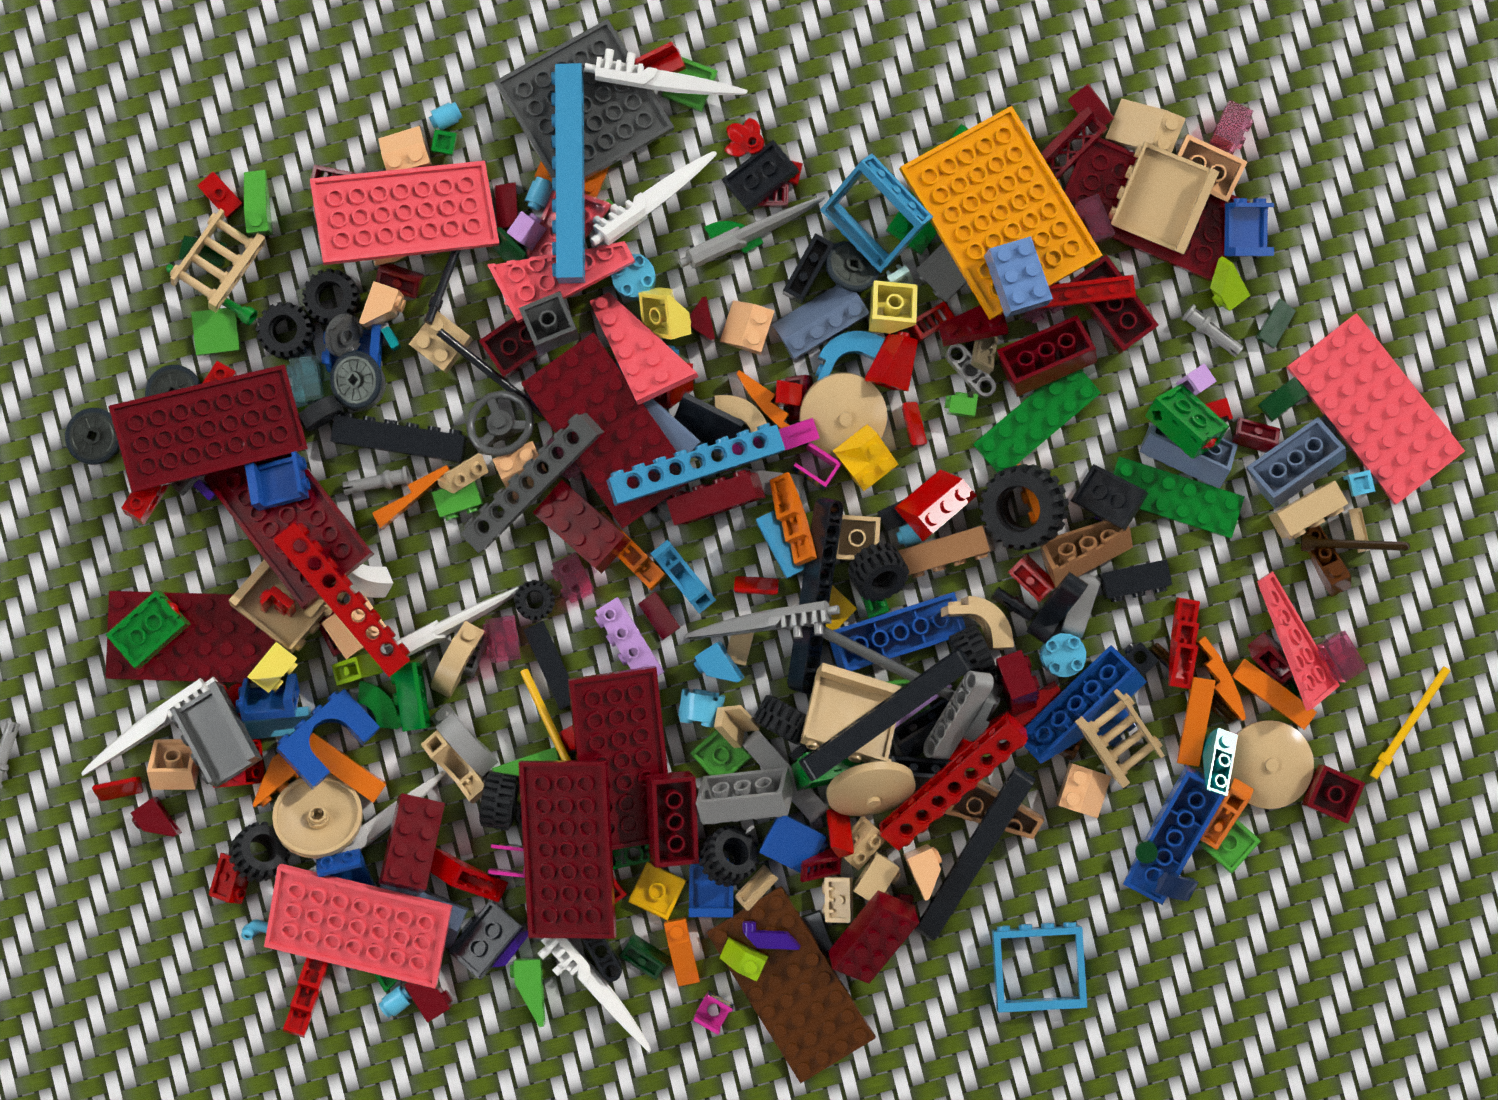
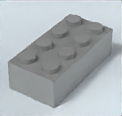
M782 767L703 776L696 800V807L702 825L730 821L738 822L749 819L758 820L788 815L794 792L789 768Z

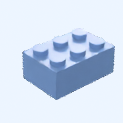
M1031 236L990 248L986 252L984 258L1005 318L1047 306L1051 302L1053 297Z

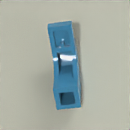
M851 331L835 337L828 342L818 356V359L825 362V364L820 363L816 371L817 381L830 375L835 363L845 355L859 354L874 361L885 338L866 331Z
M668 539L650 553L699 614L716 601Z

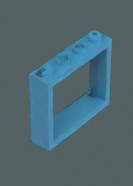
M872 153L859 162L820 209L841 234L880 273L897 259L933 218L923 205ZM863 174L914 226L890 255L839 204Z
M1063 922V926H1054V923H1041V927L1032 928V924H1020L1019 928L1010 929V925L997 926V930H992L995 997L998 1013L1087 1008L1082 926L1076 925V922ZM1075 934L1079 996L1004 1000L1001 938Z

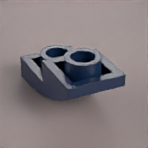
M1165 872L1159 877L1155 892L1173 899L1189 901L1199 882L1190 877H1181L1175 872Z

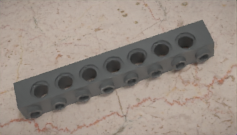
M587 413L575 414L567 422L569 426L565 430L560 429L552 437L554 441L550 445L545 444L537 452L539 456L535 460L530 459L523 466L524 471L520 475L516 473L508 481L510 485L505 490L501 488L493 496L495 500L491 504L486 503L478 511L480 515L476 519L472 517L465 523L464 527L466 529L461 535L478 553L486 550L604 433ZM573 431L579 436L578 442L572 439ZM557 447L563 449V457L557 454ZM542 462H546L548 464V472L543 470ZM528 476L534 481L533 487L527 483ZM513 491L519 495V501L513 499ZM498 506L503 508L504 516L498 513ZM483 521L488 522L489 531L484 528Z

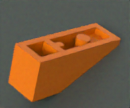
M1234 778L1229 785L1228 795L1222 800L1200 840L1217 850L1246 807L1254 789Z
M681 917L664 921L678 987L700 982L687 918Z

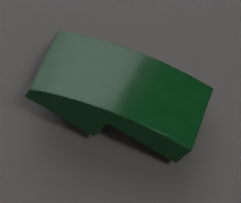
M1294 377L1263 400L1258 407L1273 422L1292 406L1304 399L1309 393Z

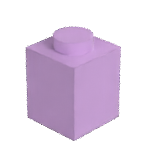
M521 211L506 233L527 248L533 250L547 228L540 224L542 220L535 214L530 213L528 216Z
M1204 363L1177 381L1176 384L1177 386L1183 384L1196 396L1215 383L1216 379Z

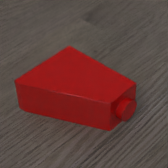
M898 331L897 335L888 334L865 376V381L890 390L908 392L918 340L911 338L910 333Z

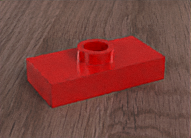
M214 171L197 185L219 210L220 208L224 210V216L227 219L244 205Z

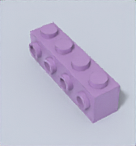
M618 597L595 611L597 614L594 617L600 628L605 627L609 634L606 638L612 647L616 645L621 652L618 654V657L624 666L628 664L630 669L656 666L658 676L664 673L658 660Z

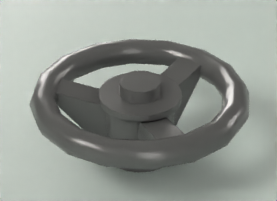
M503 390L488 393L480 398L469 411L466 423L467 435L473 446L485 455L499 457L512 454L523 447L531 436L534 416L533 410L526 399L517 393ZM508 399L517 403L523 410L526 421L513 420L508 412L500 409L496 400ZM488 404L492 413L487 419L489 432L480 440L476 435L474 424L479 411ZM524 431L519 439L510 446L502 448L489 447L500 440H509L515 434Z

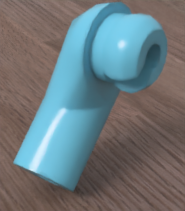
M258 919L251 921L243 927L242 938L244 940H251L260 932L266 933L268 922Z

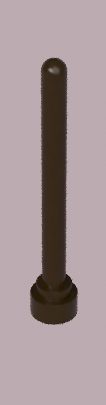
M1311 534L1301 535V551L1305 552L1315 550V547L1407 551L1410 548L1408 542L1316 539Z

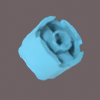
M632 254L635 263L611 276L614 288L621 297L630 301H639V292L654 289L656 275L653 265L647 258L641 254Z
M1058 633L1050 636L1048 641L1041 646L1040 661L1042 667L1048 673L1056 677H1069L1083 669L1086 662V650L1078 637L1071 634Z
M683 688L678 712L680 722L693 723V721H700L702 726L714 727L717 707H723L725 695L719 696V693L700 689H693L692 693L689 692V688Z

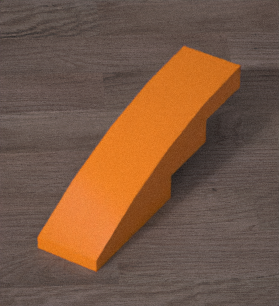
M738 370L736 373L737 378L760 411L774 425H777L778 429L790 426L785 422L789 414L772 403L775 394Z
M786 472L769 480L776 518L782 522L785 542L791 545L794 564L801 566L817 559L808 520L790 473Z
M603 511L600 512L601 515L631 540ZM632 540L617 556L651 591L667 576Z
M1201 636L1196 641V644L1209 658L1202 665L1216 680L1214 692L1227 708L1236 715L1239 721H1244L1246 715L1230 672L1205 636Z
M1243 659L1232 675V678L1256 697L1266 702L1303 730L1307 728L1317 713L1314 709L1306 711L1304 703L1300 698L1246 659Z

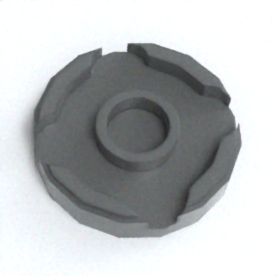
M342 313L330 321L324 339L326 348L331 354L340 357L346 352L356 351L361 344L359 343L360 337H363V327L357 317Z

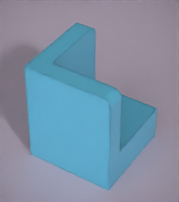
M1370 470L1343 476L1344 481L1348 480L1352 497L1375 492Z

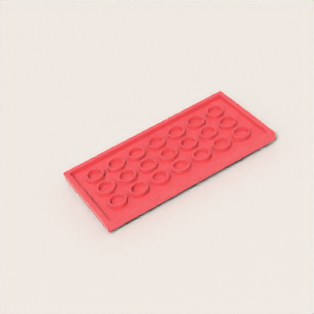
M485 161L310 179L323 265L499 245Z
M1357 313L1286 367L1309 393L1308 396L1322 414H1325L1333 423L1337 433L1366 470L1371 471L1373 479L1394 505L1398 504L1465 452Z
M279 864L276 872L264 947L435 989L438 984L453 905L330 875L318 877L317 872Z

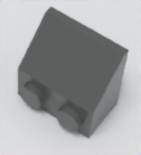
M560 291L519 308L538 356L579 339L577 329Z

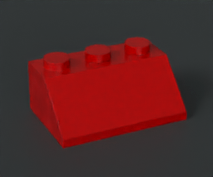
M940 469L899 503L895 509L919 538L924 541L977 495L962 478Z

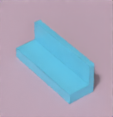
M297 707L295 717L242 722L245 723V727L252 739L285 736L286 734L292 735L296 731L294 727L303 719L308 721L312 717L311 707Z

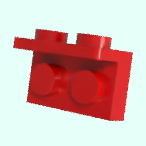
M275 585L271 589L266 588L259 597L261 599L259 602L261 611L264 613L273 604L275 605L274 609L282 616L287 614L289 617H292L296 612L295 602Z
M220 853L208 895L227 903L242 904L249 881H247L246 876L241 878L238 870L236 872L233 870L235 865L234 863L230 864L229 861L232 855Z

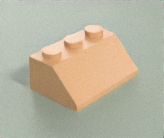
M1189 134L1185 135L1176 153L1178 156L1220 171L1210 194L1226 202L1229 201L1247 164V161Z
M925 844L903 855L919 892L926 901L930 899L941 871L939 864L942 863V859L936 848H931L928 844Z

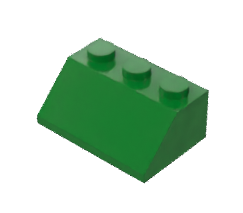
M422 662L407 663L390 676L392 684L396 685L397 693H393L395 706H399L400 714L397 715V724L399 728L402 727V732L432 727Z

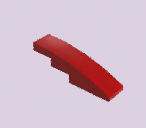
M1176 598L1170 642L1169 686L1191 689L1198 652L1196 640L1199 623L1196 622L1200 601Z
M306 958L283 1032L305 1038L327 973L328 962Z

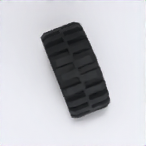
M1021 464L1005 468V470L997 472L994 478L989 479L986 483L988 488L982 490L981 497L984 498V501L979 503V509L983 510V515L980 518L982 522L985 521L987 524L985 530L988 534H994L992 539L997 543L1002 541L1003 547L1008 549L1014 547V550L1022 551L1042 546L1056 538L1058 531L1062 530L1065 526V523L1062 521L1068 518V511H1065V506L1069 505L1068 498L1064 499L1063 493L1066 492L1064 486L1059 487L1057 484L1060 481L1057 476L1051 477V471L1046 468L1040 469L1039 465ZM1021 486L1031 490L1037 497L1040 505L1039 518L1036 524L1029 528L1017 524L1011 517L1008 509L1011 492Z

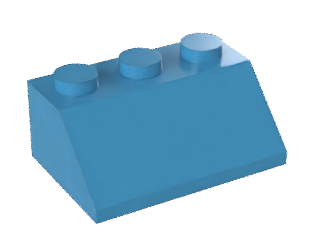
M775 510L757 518L756 523L785 578L789 579L804 571L805 564L801 566L794 564L791 545L785 542L782 522L777 520Z
M721 641L716 642L694 657L696 659L694 665L700 674L705 673L706 676L733 682H739L745 678L736 663L726 653L727 649Z

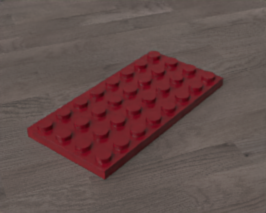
M1099 138L1077 160L1064 190L1085 227L1212 282L1218 259L1221 256L1227 257L1224 256L1225 203H1234V198L1239 197L1231 195L1229 201L1226 202L1211 194L1209 195L1184 254L1109 224L1110 219L1107 217L1112 206L1116 207L1119 202L1116 196L1120 187H1125L1128 178H1125L1128 167L1130 165L1134 166L1137 158L1133 157L1134 152Z
M594 332L521 383L555 433L560 429L565 430L569 426L568 420L575 414L581 415L583 413H587L604 431L575 462L622 529L686 485L683 484L627 503L614 505L606 482L611 477V473L623 470L626 473L632 471V466L641 463L648 466L654 464V459L663 456L667 460L673 458L674 453L677 451L643 403L637 404L624 375ZM573 431L572 439L578 442L579 436ZM672 464L669 466L671 474L679 475L680 470L677 465ZM650 471L648 473V478L652 482L659 480L656 472ZM627 479V485L630 488L635 489L638 487L636 479Z
M285 364L108 406L132 493L245 466L250 463L290 455L294 451L298 453L308 450Z
M290 454V455H286V456H282V457H277V458H273V459H269V460L257 462V463H255V464H256V465H261V464H265V463H269V462L281 460V459H284V458L292 457V455ZM245 466L208 474L204 477V480L303 610L307 609L321 596L273 540V537L295 520L298 524L302 522L309 530L308 537L312 541L316 539L324 548L322 553L326 558L331 557L339 566L336 570L341 576L344 574L348 576L374 555L308 468L305 470V476L308 478L311 487L308 490V499L258 511L251 505ZM297 540L293 544L297 551H304L307 547L306 543L302 540ZM314 557L308 561V565L316 569L321 566V561ZM326 575L323 578V583L327 586H331L336 582L335 577L332 575Z
M109 591L107 633L153 592ZM163 592L172 603L178 606L179 611L191 625L142 668H134L107 637L105 679L196 681L201 678L206 682L215 677L218 682L243 683V679L248 678V675L276 641L230 605L229 599L234 594Z
M650 666L568 679L577 760H607L612 850L649 844L646 775L668 773L657 667Z
M607 760L518 762L528 938L615 939L617 933Z

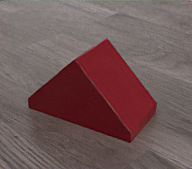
M707 296L701 298L690 314L691 330L712 343L715 342Z

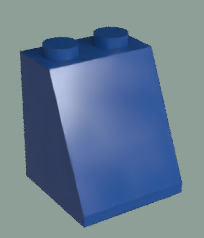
M790 815L776 817L759 848V853L801 873L802 861L825 850L828 841L825 840L827 836Z

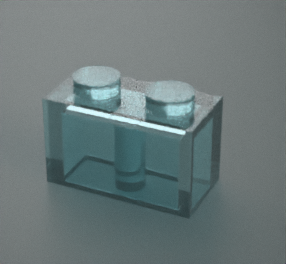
M312 355L289 359L290 365H287V374L289 378H292L293 386H291L295 402L297 404H306L324 398L319 357Z

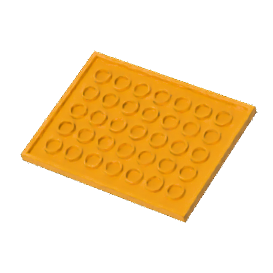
M1012 106L899 168L916 199L933 216L930 220L931 224L989 320L1003 313L984 255L990 248L1031 236L1048 286L1055 284L1103 256Z

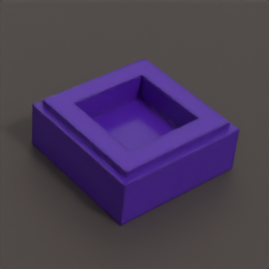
M198 480L194 484V487L207 500L215 501L217 499L216 494L204 481Z

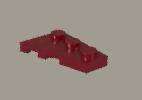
M979 305L939 324V331L944 347L1008 334V327L1003 313L989 320L985 311Z

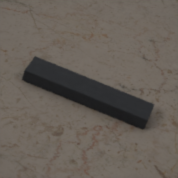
M541 621L523 631L555 701L561 710L570 705L568 679L570 677L545 622Z

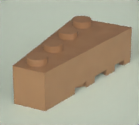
M1105 520L1060 534L1047 544L1040 546L1043 562L1055 588L1069 572L1078 577L1133 548L1129 526L1124 531Z
M987 525L899 550L898 552L908 566V576L912 575V579L924 576V571L932 569L934 573L946 569L945 565L950 563L958 566L967 563V558L975 557V560L988 557L987 553L995 551V546L991 533L988 534L985 530Z
M981 780L972 791L965 793L956 805L950 806L944 814L980 823L999 790ZM1021 803L1005 831L1034 839L1044 822V817Z

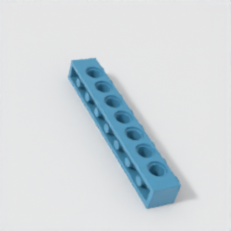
M763 424L757 427L758 431L752 433L749 430L741 431L736 434V438L730 440L726 436L715 440L716 444L711 446L704 443L695 446V451L687 453V450H682L674 453V457L667 460L663 456L654 459V464L648 466L641 463L632 466V471L626 473L623 470L613 472L606 482L614 505L627 503L782 453L785 447L777 425ZM754 438L762 441V448L759 449L753 445ZM733 445H739L741 447V455H736L733 453ZM712 451L720 453V462H716L711 458ZM697 458L701 464L700 468H693L690 464V459ZM672 464L677 465L680 470L679 475L671 474L669 466ZM650 471L658 474L659 480L657 482H652L648 478ZM627 479H636L638 487L635 489L630 488L627 485Z

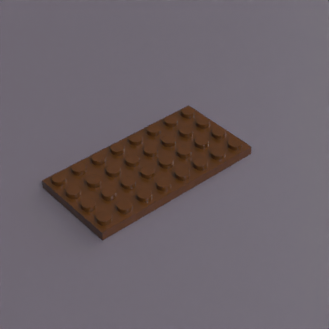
M782 885L760 898L749 911L744 908L734 914L733 917H729L706 932L720 955L730 937L769 956L757 982L736 972L727 965L800 1084L876 1038ZM743 921H755L756 930L788 931L800 944V949L756 948L742 931Z

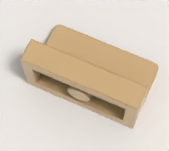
M741 705L717 707L714 728L733 748L742 747L744 732L759 730L760 725L755 722Z

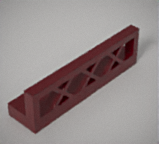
M1087 106L1041 152L1048 166L1051 163L1049 168L1054 174V171H1058L1054 175L1057 180L1108 130ZM1093 121L1100 129L1094 135H1086V127ZM1082 139V148L1079 151H1070V143L1073 140ZM1058 155H1067V163L1063 167H1055V158Z

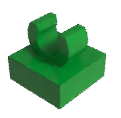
M435 129L431 152L454 156L457 133Z
M862 597L868 618L890 611L886 598L883 601L876 600L871 602L870 599L865 600Z

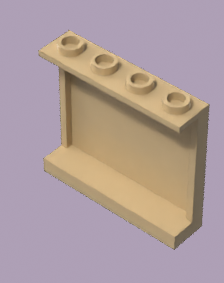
M1145 141L1143 145L1138 144L1133 157L1137 159L1134 166L1130 165L1125 175V178H1128L1125 187L1121 186L1116 198L1119 199L1116 207L1112 206L1107 217L1110 219L1109 224L1184 254L1220 171L1205 167Z
M265 559L229 599V603L233 608L291 654L295 650L300 651L305 645V638L309 633L313 635L321 626L319 623L324 616L326 618L329 617L333 612L322 597L303 610ZM275 585L295 602L296 612L292 617H289L287 614L282 616L274 609L275 605L273 604L264 613L261 611L259 603L261 600L259 597L266 588L271 589ZM339 593L337 599L342 601L348 593Z
M822 663L816 671L800 743L805 744L809 749L815 750L902 687ZM896 723L854 752L848 759L856 763L891 762V759L888 758Z

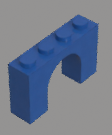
M345 689L341 692L336 690L327 698L329 702L325 706L319 705L311 712L312 717L308 721L304 719L294 727L296 731L292 735L288 736L286 734L277 742L279 745L276 750L278 754L312 790L330 774V771L314 755L310 748L309 738L315 728L324 723L340 724L361 745H364L380 729L379 725Z

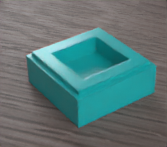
M388 326L381 329L391 349L394 352L400 349L401 345L392 329Z

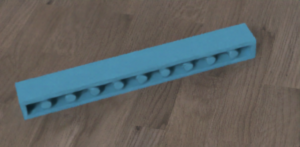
M582 63L555 64V72H551L552 85H555V93L551 94L552 106H555V114H552L551 117L552 127H555V135H552V148H556V156H552V169L556 170V178H552V190L556 191V199H552V211L556 212V220H552V232L556 234V242H552V253L556 255V263L552 264L553 277H556L559 284L585 283L584 70Z

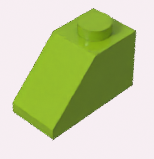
M1221 256L1218 259L1210 289L1214 295L1212 297L1214 303L1219 308L1224 307L1231 311L1247 299L1250 294L1235 265Z
M370 654L356 656L331 665L337 686L383 673L381 667Z
M729 937L719 958L736 972L757 982L769 956Z

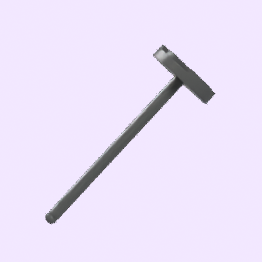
M823 626V635H819L822 638L909 681L920 675V673ZM994 680L991 692L964 734L963 739L973 742L985 732L990 723L987 720L1001 699L999 694L1004 686L998 681ZM945 687L937 695L950 701L955 691Z

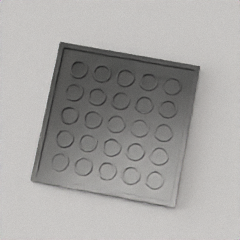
M608 19L494 81L551 178H556V170L552 169V156H556V148H552V135H555V127H552L551 117L552 114H555V106H552L551 94L555 93V85H552L551 72H555V64L582 63L583 70L585 63L596 65L597 57L604 59L606 49L614 50L613 61L621 60V62L626 63L628 51ZM584 72L585 180L674 130L673 124L651 89L595 80L594 73Z

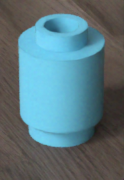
M448 102L432 110V116L429 117L434 129L439 128V130H444L458 123V120L463 118L455 102L451 104Z
M536 177V180L532 181L525 201L528 202L527 206L537 211H540V208L545 209L552 193V182L542 177Z
M908 524L898 527L899 532H896L899 545L904 544L905 548L925 542V540L922 541Z
M399 985L382 998L379 1007L390 1018L392 1015L396 1016L412 1004V997L406 987L403 988Z

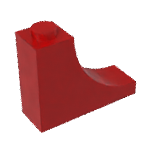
M435 848L430 870L432 874L452 887L496 902L500 901L508 885L507 881L488 874L446 851Z

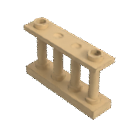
M221 208L217 214L213 213L207 221V228L181 264H176L170 272L171 285L176 286L179 280H182L207 296V300H209L208 308L215 313L265 245V237L257 233L254 238H249L224 222V210ZM219 228L245 245L244 248L246 250L242 255H236L210 237L215 230ZM206 245L232 262L233 268L230 272H223L198 255L202 248ZM192 262L220 279L221 284L217 290L210 289L185 273Z
M1116 689L1113 692L1119 699L1118 703L1093 722H1087L1081 716L1075 723L1111 776L1124 788L1130 783L1125 775L1131 767L1152 751L1160 758H1163L1165 755L1160 749L1163 746L1156 736L1152 737L1132 705L1135 703L1127 693L1123 695ZM1123 709L1127 711L1129 716L1103 736L1097 735L1100 727ZM1135 723L1138 728L1136 732L1113 750L1106 748L1111 740ZM1144 737L1148 744L1122 764L1116 763L1118 756Z

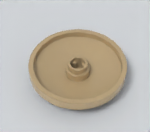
M846 372L834 373L818 380L806 392L800 406L799 422L813 418L820 439L811 443L836 460H839L833 450L866 424L882 438L887 425V408L880 391L872 383L866 382L864 377Z
M1264 720L1251 723L1236 733L1238 737L1229 785L1236 778L1252 787L1254 791L1248 804L1259 808L1276 809L1295 802L1304 794L1312 780L1314 760L1308 742L1299 731L1279 721Z
M879 761L857 765L838 774L827 786L826 794L829 806L836 812L850 816H868L883 813L901 805L914 793L916 784L913 772L905 765Z
M329 774L313 790L302 778H298L290 783L280 793L275 802L272 820L275 833L285 848L301 857L315 859L337 854L353 842L362 825L363 810L357 792L336 776Z

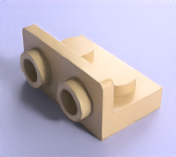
M478 453L455 468L445 472L444 476L437 479L441 488L454 494L489 471L482 454Z
M864 816L851 828L854 853L843 857L857 870H860L886 841L880 836V830Z
M825 877L822 883V893L825 894L822 913L825 917V922H853L852 877Z

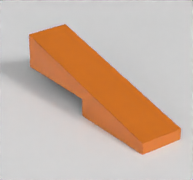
M445 465L408 484L411 491L410 494L374 511L372 514L379 528L385 529L438 484L437 479L444 476L445 472L451 470L450 467Z
M1193 677L1177 757V763L1197 767L1200 765L1216 680Z
M312 732L309 743L314 755L326 766L330 773L374 803L386 786V782Z

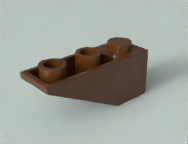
M1320 525L1312 527L1304 533L1311 534L1316 539H1328ZM1315 547V550L1308 552L1320 580L1331 597L1351 588V575L1334 548Z

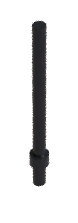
M461 250L451 251L435 294L431 296L428 303L429 309L424 320L426 324H433L437 311L442 307V298Z
M441 328L436 335L503 389L515 392L525 398L533 413L538 417L542 416V413L526 392L522 393L444 329Z

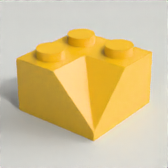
M868 424L833 450L850 477L863 491L899 465L880 436Z

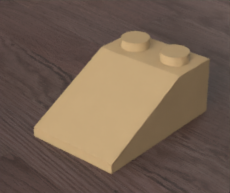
M1121 99L1114 115L1115 119L1112 120L1105 139L1133 151H1136L1138 144L1143 145V142L1146 141L1151 145L1172 153L1186 118L1164 109Z

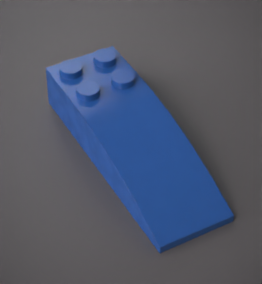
M955 592L833 631L891 659L947 641L950 635L966 629L962 616L941 617V608L948 606V602L957 601ZM830 642L837 667L853 671L875 664Z
M1110 645L1025 726L1028 740L1024 747L1040 764L1085 737L1075 723L1077 719L1082 716L1087 722L1095 721L1119 702V699L1113 692L1114 690L1118 689L1123 695L1127 693L1132 697L1147 681L1135 667Z
M1185 765L1145 840H1150L1157 846V858L1151 863H1142L1135 857L1123 882V885L1163 905L1167 896L1155 892L1159 877L1165 872L1181 874L1225 797L1206 790L1203 773Z

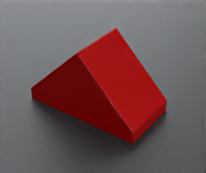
M777 380L775 405L778 407L801 406L803 384Z

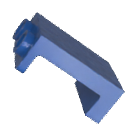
M1234 198V203H1225L1224 256H1274V247H1267L1268 208L1274 207V203H1266V198L1253 199V203H1247V198Z
M373 324L372 330H363V337H360L359 341L361 344L356 351L370 355L376 361L381 371L384 335L381 331V325ZM324 331V335H323V342H324V344H325V339H324V338H325V332H326V331ZM326 348V351H322L321 360L322 364H325L327 372H331L335 361L339 357L331 354Z
M296 451L291 452L292 457L261 465H256L255 463L245 465L251 505L258 511L309 498L308 490L311 487L308 478L305 476V470L307 469L306 460Z
M297 673L288 674L286 685L280 686L276 692L271 690L269 693L261 687L251 688L249 679H243L242 687H239L238 690L239 699L236 700V711L241 714L242 721L296 716L300 694Z
M360 848L316 859L318 877L330 875L375 886Z
M699 863L689 864V917H733V886L724 887L723 884L720 886L716 885L715 880L710 881L708 879L707 873L704 875L702 872L703 866H700Z

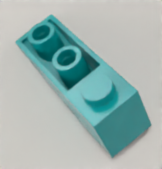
M1217 728L1206 735L1204 744L1205 788L1208 791L1225 797L1228 795L1237 734Z

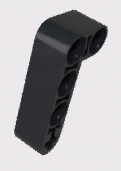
M1069 572L1044 602L1026 632L1045 644L1059 622L1082 596L1088 584Z

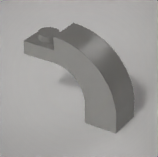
M447 703L431 717V720L436 725V729L479 775L483 777L498 763L491 751L471 733Z

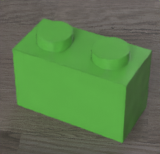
M476 480L454 494L445 489L432 492L439 517L442 519L446 518V521L458 518V513L466 511L467 514L477 512L479 507L484 505Z

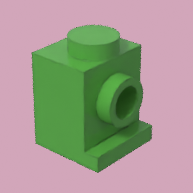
M956 392L955 395L951 396L946 395L944 408L948 409L947 414L974 418L978 394H973L972 398L968 397L969 394Z

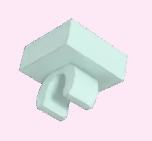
M897 264V271L892 274L889 270L886 271L889 282L914 284L912 275L906 265L902 267Z

